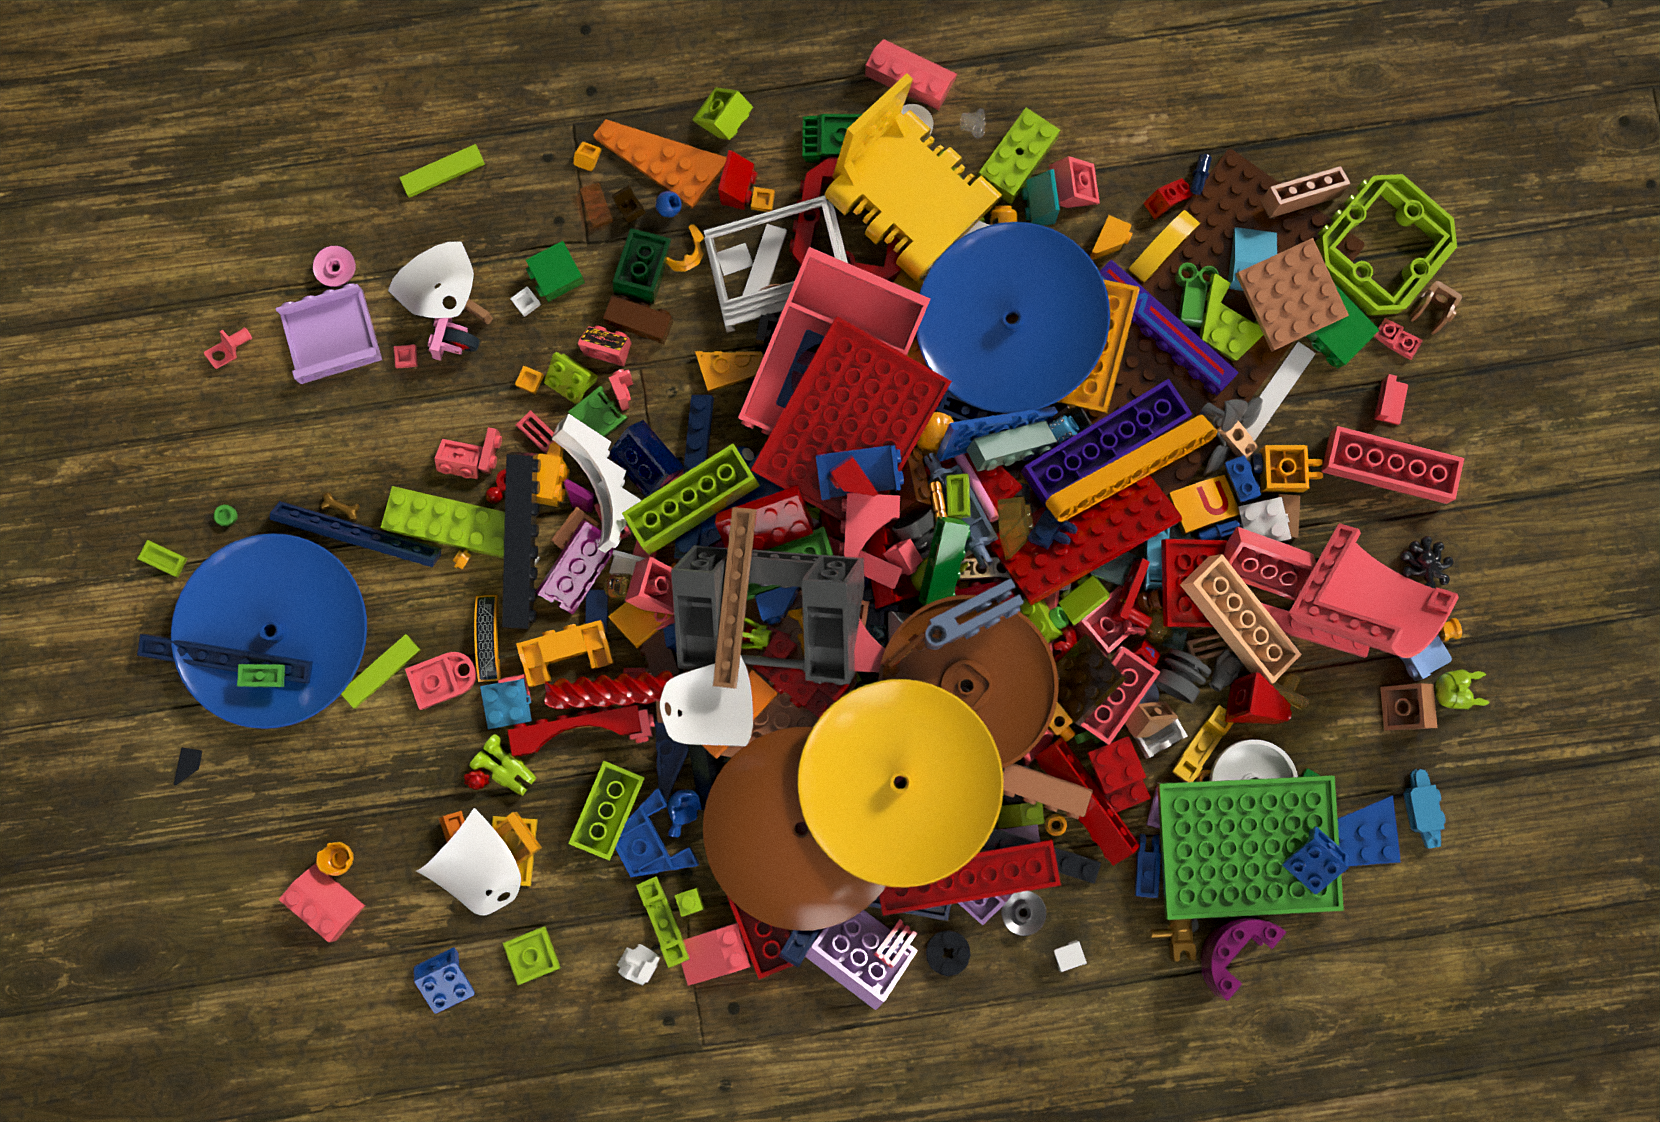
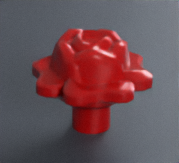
M482 768L464 775V783L473 790L483 789L485 785L490 783L489 775H485L482 772Z

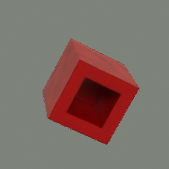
M1144 639L1130 650L1151 666L1157 663L1160 653L1147 639Z

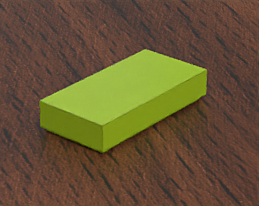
M968 473L946 476L947 517L955 519L970 518V482Z
M147 540L137 559L178 578L188 558Z

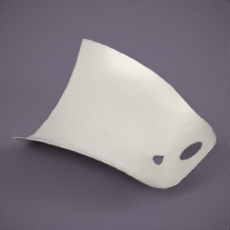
M462 242L443 243L419 254L400 269L393 278L388 291L415 315L430 318H451L460 315L469 298L474 277L473 268ZM436 284H442L439 288L435 289ZM446 296H453L457 302L455 308L446 309L443 306V299Z
M475 808L447 844L425 866L416 870V872L444 888L469 910L478 915H488L512 902L516 898L521 884V875L510 850L493 827ZM486 890L493 891L489 896L486 895ZM502 893H510V896L506 900H497V898Z

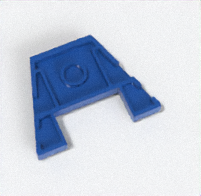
M660 787L627 819L615 847L630 877L696 867L700 864L691 846L670 857L650 820V815L668 806Z

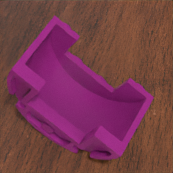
M1248 917L1229 919L1215 927L1207 936L1200 957L1202 975L1212 993L1228 1001L1242 985L1225 968L1250 938L1259 946L1265 943L1270 949H1273L1287 932L1273 923Z

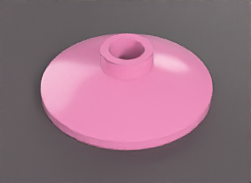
M340 246L324 248L317 254L313 262V271L316 278L322 284L329 287H338L346 284L353 277L356 268L352 254ZM340 266L338 271H333L334 267Z

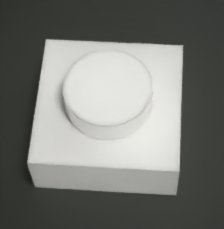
M525 287L511 298V301L524 317L541 305L528 287Z

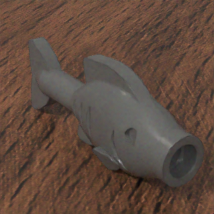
M1224 650L1216 659L1209 686L1217 692H1220L1222 688L1237 679L1240 669L1245 666L1235 653L1230 654L1228 650Z

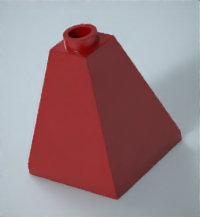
M1255 672L1238 678L1231 683L1225 722L1259 724L1288 722L1292 716L1291 704L1261 673Z

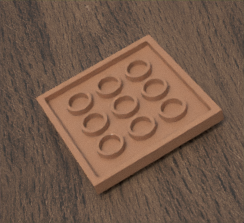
M1313 238L1236 273L1237 279L1271 352L1349 316Z

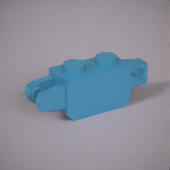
M1414 769L1409 774L1411 788H1407L1403 793L1410 829L1414 832H1420L1425 848L1440 847V830L1444 829L1446 821L1444 812L1441 811L1439 804L1441 794L1436 789V785H1430L1426 770Z

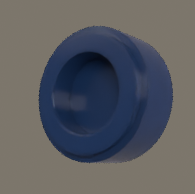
M1252 453L1250 457L1252 474H1262V454Z

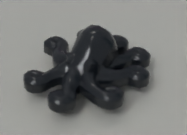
M1425 536L1421 539L1420 542L1423 550L1420 548L1418 541L1411 542L1409 549L1416 556L1413 557L1409 551H1404L1401 553L1400 559L1408 561L1416 568L1407 566L1403 568L1402 574L1405 577L1410 575L1424 576L1426 580L1424 585L1432 588L1436 586L1433 577L1438 578L1441 585H1447L1450 578L1447 574L1441 573V571L1451 567L1454 561L1453 558L1448 556L1443 559V563H1440L1444 544L1436 542L1433 544L1432 552L1430 546L1432 538L1430 536Z

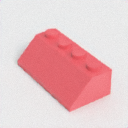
M884 39L874 48L865 68V76L890 88L907 73L913 78L907 96L936 110H939L957 77L956 73Z
M1240 527L1235 529L1227 541L1223 555L1246 584L1296 601L1316 565L1314 554Z

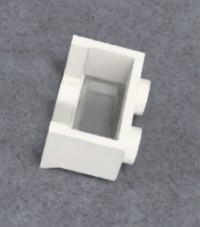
M1177 719L1150 737L1135 739L1147 759L1154 756L1157 752L1170 747L1180 739L1186 738L1187 734Z

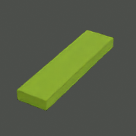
M474 144L399 178L410 198L481 167L485 163L477 145Z
M405 634L349 683L341 695L356 709L421 651L420 648Z

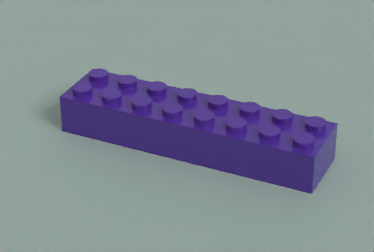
M1167 379L1025 465L1021 473L1045 508V503L1051 495L1186 422L1192 413L1171 381Z

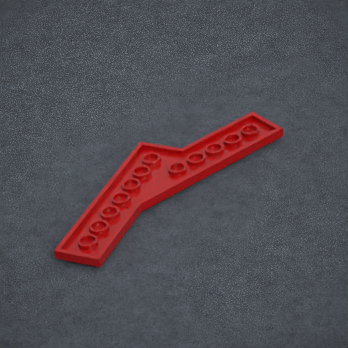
M799 822L796 830L799 834L804 835L807 833L808 827L806 823ZM1053 840L978 852L958 871L932 883L912 887L886 886L879 895L882 914L884 916L1060 886Z

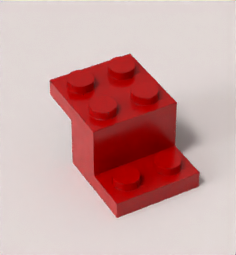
M1129 736L1087 753L1095 771L1092 774L1094 781L1116 812L1151 799L1143 781L1146 778L1145 772Z

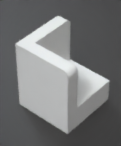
M1077 940L1054 950L1058 969L1061 972L1087 963L1080 942Z

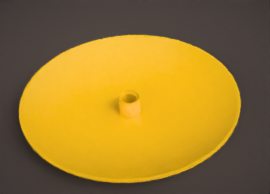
M907 679L878 681L853 690L835 702L821 716L808 736L803 748L798 773V792L803 816L810 832L822 850L835 863L854 876L868 882L891 887H912L932 883L951 875L967 864L980 851L992 833L999 816L1003 798V771L999 752L992 735L980 717L965 702L950 692L932 684ZM898 776H903L907 780L905 788L897 787L895 780Z

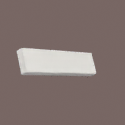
M769 224L766 225L743 296L758 292L761 288L770 284L787 234L786 229Z

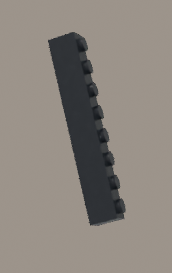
M510 452L506 454L502 627L529 629L536 622L537 612L533 609L534 602L537 599V589H534V580H537L538 569L535 567V559L538 557V546H535V537H538L539 534L536 516L539 515L540 510L536 499L537 494L540 492V481H537V472H540L541 468L538 453Z

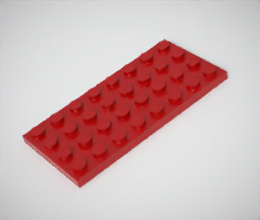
M1148 475L1067 519L1066 521L1077 527L1075 534L1060 530V532L1070 537L1071 541L1068 545L1054 540L1047 550L1029 542V534L1047 507H1042L1031 513L1029 517H1024L996 533L999 539L988 545L1032 606L1182 521V515L1153 478Z

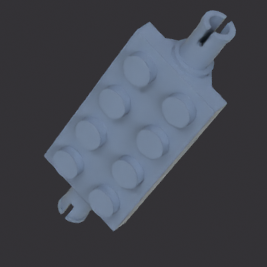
M930 453L929 456L932 462L927 455L923 458L931 473L928 486L936 481L941 483L946 505L945 512L947 513L946 476L963 474L959 465L951 469L942 468L936 453ZM970 487V518H960L970 525V537L966 540L964 548L965 557L973 553L980 568L984 569L987 568L984 559L989 566L993 564V560L990 558L985 546L999 538Z

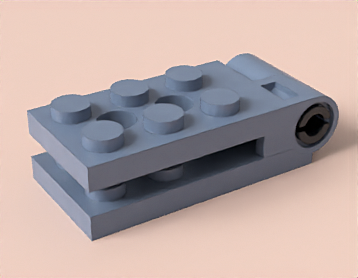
M1012 579L930 619L927 624L928 628L924 633L925 638L923 639L927 648L937 650L943 645L950 644L963 636L969 639L978 634L979 628L985 626L988 629L996 625L1000 621V617L1005 616L1007 619L1020 611L1019 607L1024 603L1020 595L961 625H958L956 622L957 619L975 610L977 613L988 609L994 600L999 603L1009 598L1012 594L1011 591L1015 587ZM933 634H935V635H937V636L939 635V638L936 639V638L932 637V635H933Z

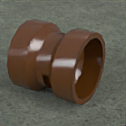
M1161 588L1153 589L1150 593L1145 591L1138 594V606L1142 613H1150L1153 609H1163V590Z

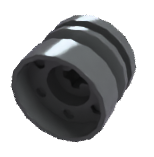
M929 507L916 517L905 515L892 526V531L899 542L911 538L922 559L929 556L935 530L934 525H936L935 513L932 507Z
M1170 649L1168 653L1170 658H1165L1163 661L1170 670L1160 668L1158 670L1160 674L1154 683L1167 694L1185 703L1193 704L1200 693V690L1193 683L1205 684L1206 680L1204 677H1208L1211 670L1193 655L1177 649Z

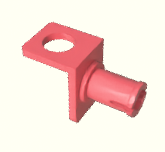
M245 327L231 336H228L221 330V343L204 352L205 357L215 369L237 358L236 347L252 339L251 334ZM222 351L225 357L223 360L217 361L213 359V353Z

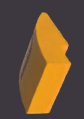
M1225 475L1198 482L1170 492L1167 495L1168 499L1182 515V521L1177 523L1182 536L1240 515L1239 508Z

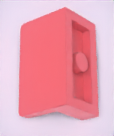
M1388 374L1382 379L1374 420L1399 425L1403 414L1408 384L1397 382V376Z

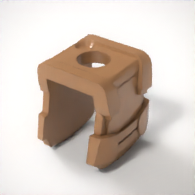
M1436 281L1418 299L1419 305L1411 313L1410 321H1415L1431 301L1444 309L1442 316L1432 329L1431 334L1434 335L1447 321L1450 322L1457 313L1454 309L1462 299V295L1442 282ZM1438 294L1445 296L1447 299L1441 298Z

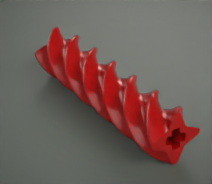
M662 671L656 677L643 672L635 679L627 674H620L614 681L606 675L599 676L593 682L582 676L573 683L560 678L552 685L545 681L546 695L544 703L551 708L563 710L571 707L588 708L594 705L606 707L613 704L630 705L635 702L639 704L660 702L666 683L674 677L671 672Z

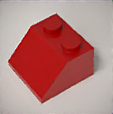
M731 150L728 151L718 187L720 203L745 210L746 204L751 202L753 192L750 189L752 184H756L758 172H755L754 163Z
M852 455L830 469L832 475L829 477L836 489L841 487L846 492L874 497L878 495L877 490Z

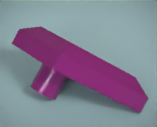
M565 479L564 485L571 507H578L582 511L592 513L594 510L595 494Z

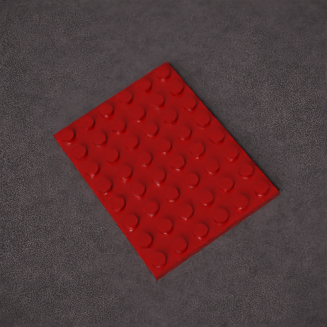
M836 316L752 466L751 471L785 490L799 486L805 501L839 520H845L846 512H841L842 498L846 499V496L831 497L827 500L821 499L816 455L895 445V449H900L901 462L897 464L898 471H901L952 381ZM890 490L877 492L878 495H887Z

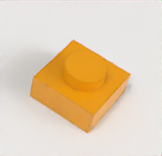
M754 187L751 210L772 211L775 190Z
M523 366L515 386L536 394L544 375Z

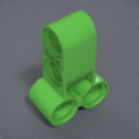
M1184 263L1175 274L1176 283L1183 287L1178 319L1186 326L1201 327L1206 293L1211 286V282L1205 281L1202 275L1207 274L1210 277L1215 273L1219 275L1215 267L1205 266L1201 271H1197L1194 264ZM1187 271L1191 278H1184L1181 272Z

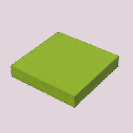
M545 926L503 943L517 985L561 968Z

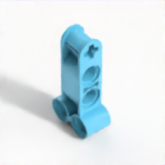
M1170 527L1144 542V559L1150 562L1143 579L1144 591L1156 588L1162 589L1161 540L1169 539Z

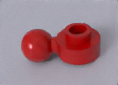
M506 469L497 474V486L491 487L486 491V500L491 504L499 503L503 497L502 492L506 491Z

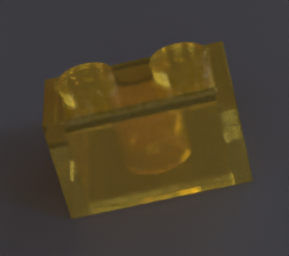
M1024 497L998 500L999 533L1005 560L1011 559L1028 541L1030 530L1034 528L1030 505H1026Z

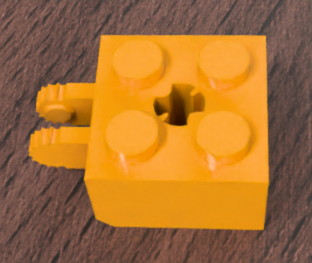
M553 441L548 446L547 455L538 454L541 468L540 472H537V481H540V492L537 494L536 503L559 507L560 502L564 501L565 489H563L565 479L569 478L570 469L567 468V464L563 461V447Z
M1265 445L1259 450L1263 457V472L1260 474L1261 493L1305 492L1309 489V479L1323 478V473L1308 471V466L1318 467L1323 465L1322 459H1308V448L1306 445Z

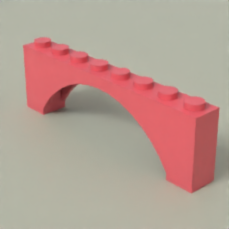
M847 493L846 499L842 498L841 512L846 513L845 520H841L840 533L844 534V542H840L839 555L843 557H858L865 543L875 532L891 520H898L900 496L876 495L874 497ZM859 618L854 649L855 672L879 673L885 648L869 634Z

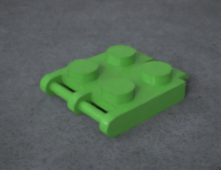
M600 386L569 410L568 413L603 437H607L622 425L628 417L621 414L615 406L616 403L606 396L603 392V387ZM599 395H601L603 399L608 403L607 405L603 402ZM611 409H613V411L618 415L619 419L614 415Z

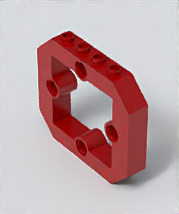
M829 157L806 173L805 180H801L800 193H803L802 200H798L797 203L821 197L823 183L831 184L835 180L833 173L838 158ZM819 207L800 212L798 220H794L793 232H796L795 240L791 239L789 252H793V260L799 268H801L808 248H812L815 230L820 225ZM808 215H813L815 219L812 221H807L805 217ZM895 237L888 244L884 267L856 263L852 253L845 251L847 261L851 265L892 282L901 273V267L896 264V261L905 247L896 253L893 249L900 240Z

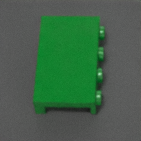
M1335 284L1349 316L1305 337L1312 342L1311 344L1315 350L1321 352L1326 357L1327 362L1331 366L1340 368L1345 366L1375 336L1379 329Z

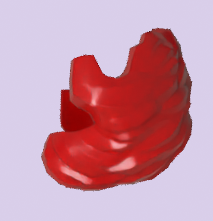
M1070 625L1062 628L1063 634L1054 640L1053 657L1055 662L1060 661L1078 642L1077 634Z

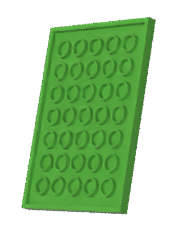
M1335 776L1157 783L1165 919L1344 911L1341 875L1318 894H1314L1283 866L1285 860L1308 842L1309 831L1315 826L1339 846Z

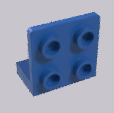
M1315 826L1309 831L1308 842L1285 860L1283 866L1314 894H1318L1348 869L1349 855Z
M455 947L414 966V982L435 1014L475 995L473 987L459 966V954Z

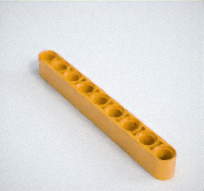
M1199 415L1056 492L1047 499L1045 505L1059 522L1066 521L1210 442L1217 435L1218 431L1204 415Z

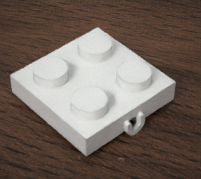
M1282 497L1238 507L1242 524H1240L1241 528L1279 542L1291 540L1288 526L1290 521L1288 514L1285 513Z

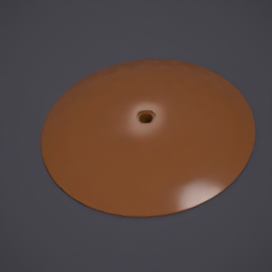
M792 727L776 730L751 741L747 746L741 748L725 764L716 777L706 802L703 819V839L706 856L710 868L723 891L736 905L752 917L772 926L789 930H818L840 924L866 909L886 887L856 877L840 867L822 850L809 828L804 835L799 834L796 830L799 822L806 823L799 800L798 773L803 748L814 727Z

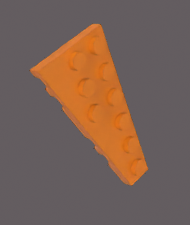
M605 120L593 135L594 139L662 188L675 192L681 201L692 209L721 174L727 158L609 120Z

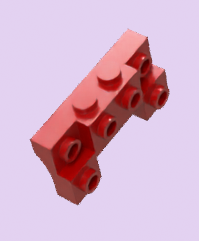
M778 631L765 648L766 651L762 657L788 659L796 649L797 644ZM762 665L753 666L757 672L773 683L771 687L781 695L785 692L791 697L789 701L798 708L802 705L819 719L850 687L849 684L836 685L835 683L824 682L820 685L819 683L806 680L805 673L800 669Z

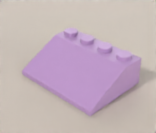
M863 910L853 918L840 924L823 928L805 957L876 1010L884 1003L917 950L909 945L891 969L874 955L891 930ZM894 934L881 954L885 955L898 935ZM903 939L888 958L890 961H892L905 941Z

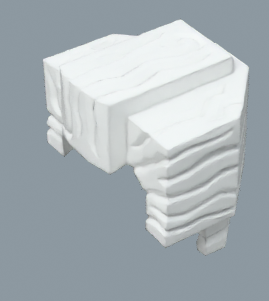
M638 944V947L634 950L626 948L622 955L623 957L620 958L621 960L617 964L620 967L618 973L626 979L644 985L645 982L650 980L661 957L641 944Z

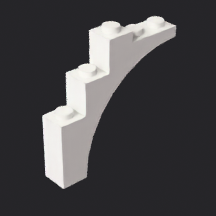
M568 414L558 423L552 440L563 447L578 462L595 490L602 517V532L598 549L606 553L612 547L616 548L621 541L620 533L627 524L622 512L641 500L622 488L625 483L623 478L626 470L607 459L610 453L608 448L611 441Z

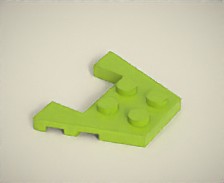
M1215 273L1210 277V292L1207 293L1206 313L1203 315L1199 338L1212 349L1232 361H1237L1263 336V332L1257 320L1253 323L1221 303L1231 283Z

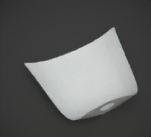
M741 655L737 689L713 686L715 663L678 675L666 683L660 700V712L667 733L673 740L679 743L694 745L747 746L753 727V704L750 680ZM666 702H668L671 707L670 716H668L665 712ZM678 709L682 711V716L680 717L677 716Z

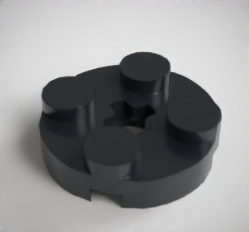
M950 930L940 931L934 934L928 941L926 949L927 962L938 974L944 976L959 974L969 963L971 956L969 944L958 932ZM945 947L947 949L951 947L954 949L951 959L949 957L945 959L942 957Z

